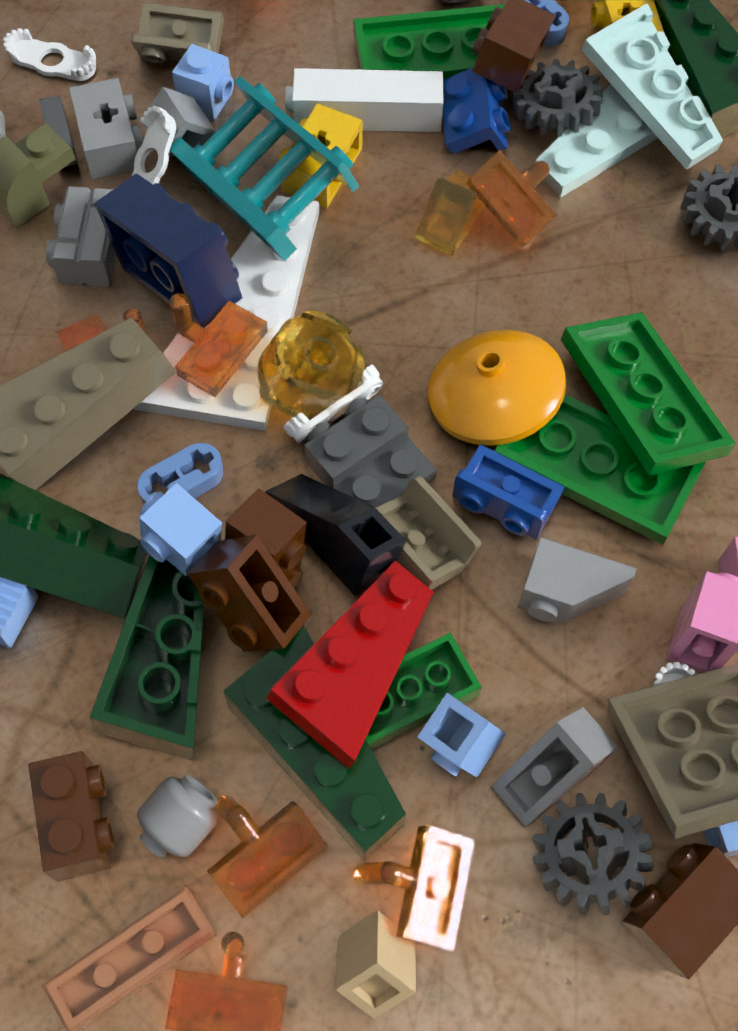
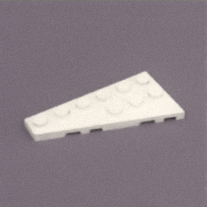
M277 195L265 211V214L267 215L271 210L277 212L290 197ZM312 201L288 225L291 230L286 236L297 250L285 262L252 231L249 233L231 258L239 272L237 282L243 298L203 329L187 319L163 353L177 372L134 407V410L266 431L319 215L318 201Z

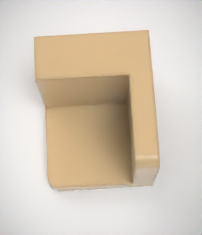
M377 910L339 936L335 990L373 1019L416 993L414 939Z

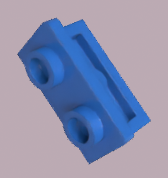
M473 67L443 80L445 145L451 153L455 154L489 139L499 152L508 149L506 133L510 131L511 127L503 106V101L507 99L506 88L472 72Z
M480 444L465 470L460 469L456 475L452 497L458 499L459 503L471 512L485 513L501 521L503 527L511 533L520 536L528 535L537 540L562 496L565 487Z

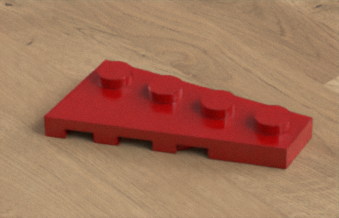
M394 561L273 686L266 699L350 769L360 752L434 592L397 561Z

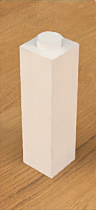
M294 68L293 86H286L285 89L286 112H293L294 120L298 124L304 117H309L318 103L363 120V131L441 132L443 71Z

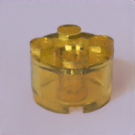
M314 310L303 312L301 316L290 318L284 322L264 348L258 360L259 394L264 402L275 406L281 412L291 417H297L298 413H303L311 420L330 405L343 399L345 395L347 396L361 380L365 367V357L361 345L356 347L354 341L349 336L352 330L339 318L329 313Z

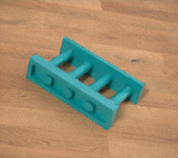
M239 76L234 82L247 101L203 146L197 144L192 148L179 137L171 145L170 152L195 180L285 262L297 250L286 236L291 230L288 225L335 178L352 192L359 187V184L350 172L354 164L339 147L334 146L332 150L327 148L276 106V100L262 84L257 83L253 87L244 78ZM258 114H261L270 122L227 167L221 165L217 170L213 167L216 164L214 159ZM283 134L295 143L251 189L246 187L242 192L237 189L240 185L238 180ZM310 155L321 167L277 212L271 210L266 215L262 211L265 207L263 202Z

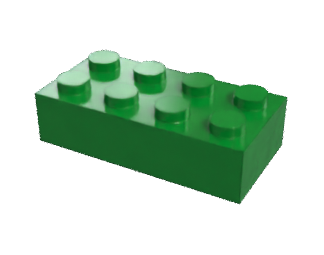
M451 632L404 655L366 736V741L371 750L428 722L446 693L463 704L479 696L482 687Z

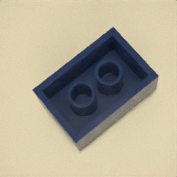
M136 173L94 203L122 269L201 329L205 328L243 298L237 282L239 272L229 258L226 249L228 239L224 231L215 222L211 221L208 223L199 217L186 202L179 203L170 197L160 184H152Z

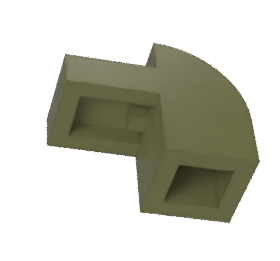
M44 123L16 144L6 135L0 139V212L16 229L51 205L41 183L76 159L72 148L47 123Z

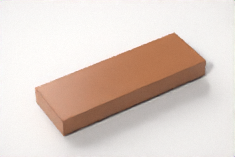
M186 886L42 984V987L66 1031H81L214 938L217 934Z

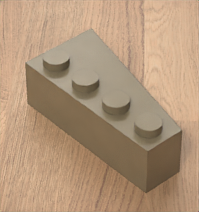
M131 317L0 385L1 467L8 476L17 482L37 490L177 372L176 369Z

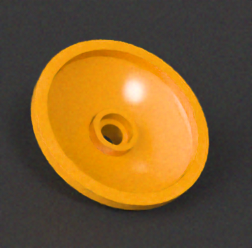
M517 330L483 332L459 342L438 361L432 371L428 384L430 407L439 425L457 439L477 445L492 446L512 443L537 432L557 413L566 391L564 366L553 347L535 335Z

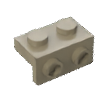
M143 2L138 34H132L131 44L142 59L159 64L165 63L166 59L180 61L191 44L219 54L224 17L221 12Z
M422 476L411 479L401 496L376 507L406 540L397 562L431 590L463 573L481 547L480 539Z

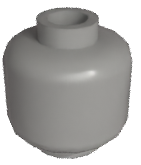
M185 775L183 779L168 777L156 788L137 812L139 824L144 830L140 835V840L152 853L161 858H164L167 853L178 857H188L218 822V816L214 808L218 803L216 797L201 782L190 775Z

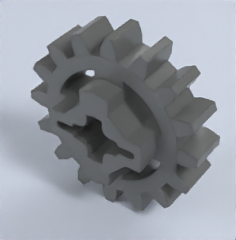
M554 59L552 65L549 66L542 62L537 63V71L529 70L518 92H513V109H516L517 120L526 119L527 129L534 128L536 125L540 126V134L545 135L549 129H555L557 136H562L563 129L569 128L572 132L577 133L579 132L580 123L587 126L592 125L593 116L600 115L603 99V85H599V75L589 76L590 67L587 65L576 69L575 61L573 60L569 61L566 66H560L558 59Z
M715 165L712 175L705 170L700 171L697 180L691 179L680 208L685 210L682 218L683 223H694L690 234L692 236L701 233L705 235L704 245L706 246L712 244L713 241L719 242L721 251H726L729 244H734L738 250L737 165H733L730 172H724L720 165Z
M578 793L576 794V806L573 808H569L561 800L558 801L556 805L560 816L554 819L543 815L541 822L547 834H535L533 836L536 849L542 852L533 856V862L537 871L545 872L540 878L545 890L550 891L558 887L556 897L559 904L563 907L570 903L573 898L577 899L579 912L583 915L587 914L591 903H598L603 915L610 913L609 901L617 899L625 907L631 905L627 890L631 887L643 892L646 888L645 879L639 871H653L652 857L645 854L652 849L650 834L640 833L644 828L641 816L637 814L626 819L627 807L626 802L623 800L618 801L612 808L607 807L605 793H599L594 804H587L583 794ZM599 823L607 824L615 829L609 830ZM573 828L568 837L563 839L566 833H568ZM588 837H592L594 847L598 849L599 857L596 858L598 869L596 870L593 869L591 859L587 857V849L589 848ZM625 866L618 876L610 880L618 867ZM577 875L588 882L589 885L578 883L569 877Z

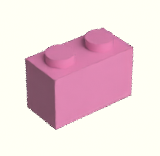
M706 571L681 607L666 659L669 661L680 662L681 665L687 664L689 668L702 673L722 668L738 650V577L728 573L714 574Z

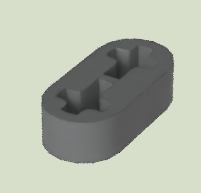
M57 95L39 99L45 123L73 150L76 159L65 167L79 165L61 96Z

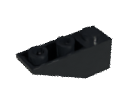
M303 474L265 491L269 496L307 522L304 541L354 596L366 591L394 561H398L405 546V538L374 506Z

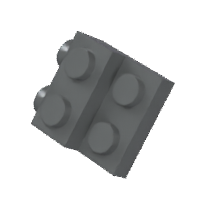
M381 395L370 402L365 397L357 399L346 409L344 419L333 426L328 422L321 423L307 437L308 443L305 444L306 463L325 485L368 503L375 508L401 496L411 479L417 476H422L427 483L436 478L437 469L408 437L409 427Z

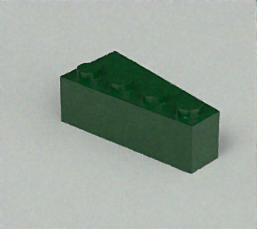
M654 0L665 36L670 43L668 52L676 66L682 65L688 76L686 84L693 96L700 97L722 138L737 132L738 33L709 0Z
M0 474V577L125 619L149 557V553L144 549L140 540L131 534L115 529Z
M151 555L148 557L89 718L95 732L193 761L205 603L200 598L199 590L188 574L185 576L167 559L161 563Z
M303 625L284 649L271 650L223 692L228 708L358 856L366 862L404 826L406 817L402 805L366 739L355 762L348 769L266 699L273 686L314 645Z

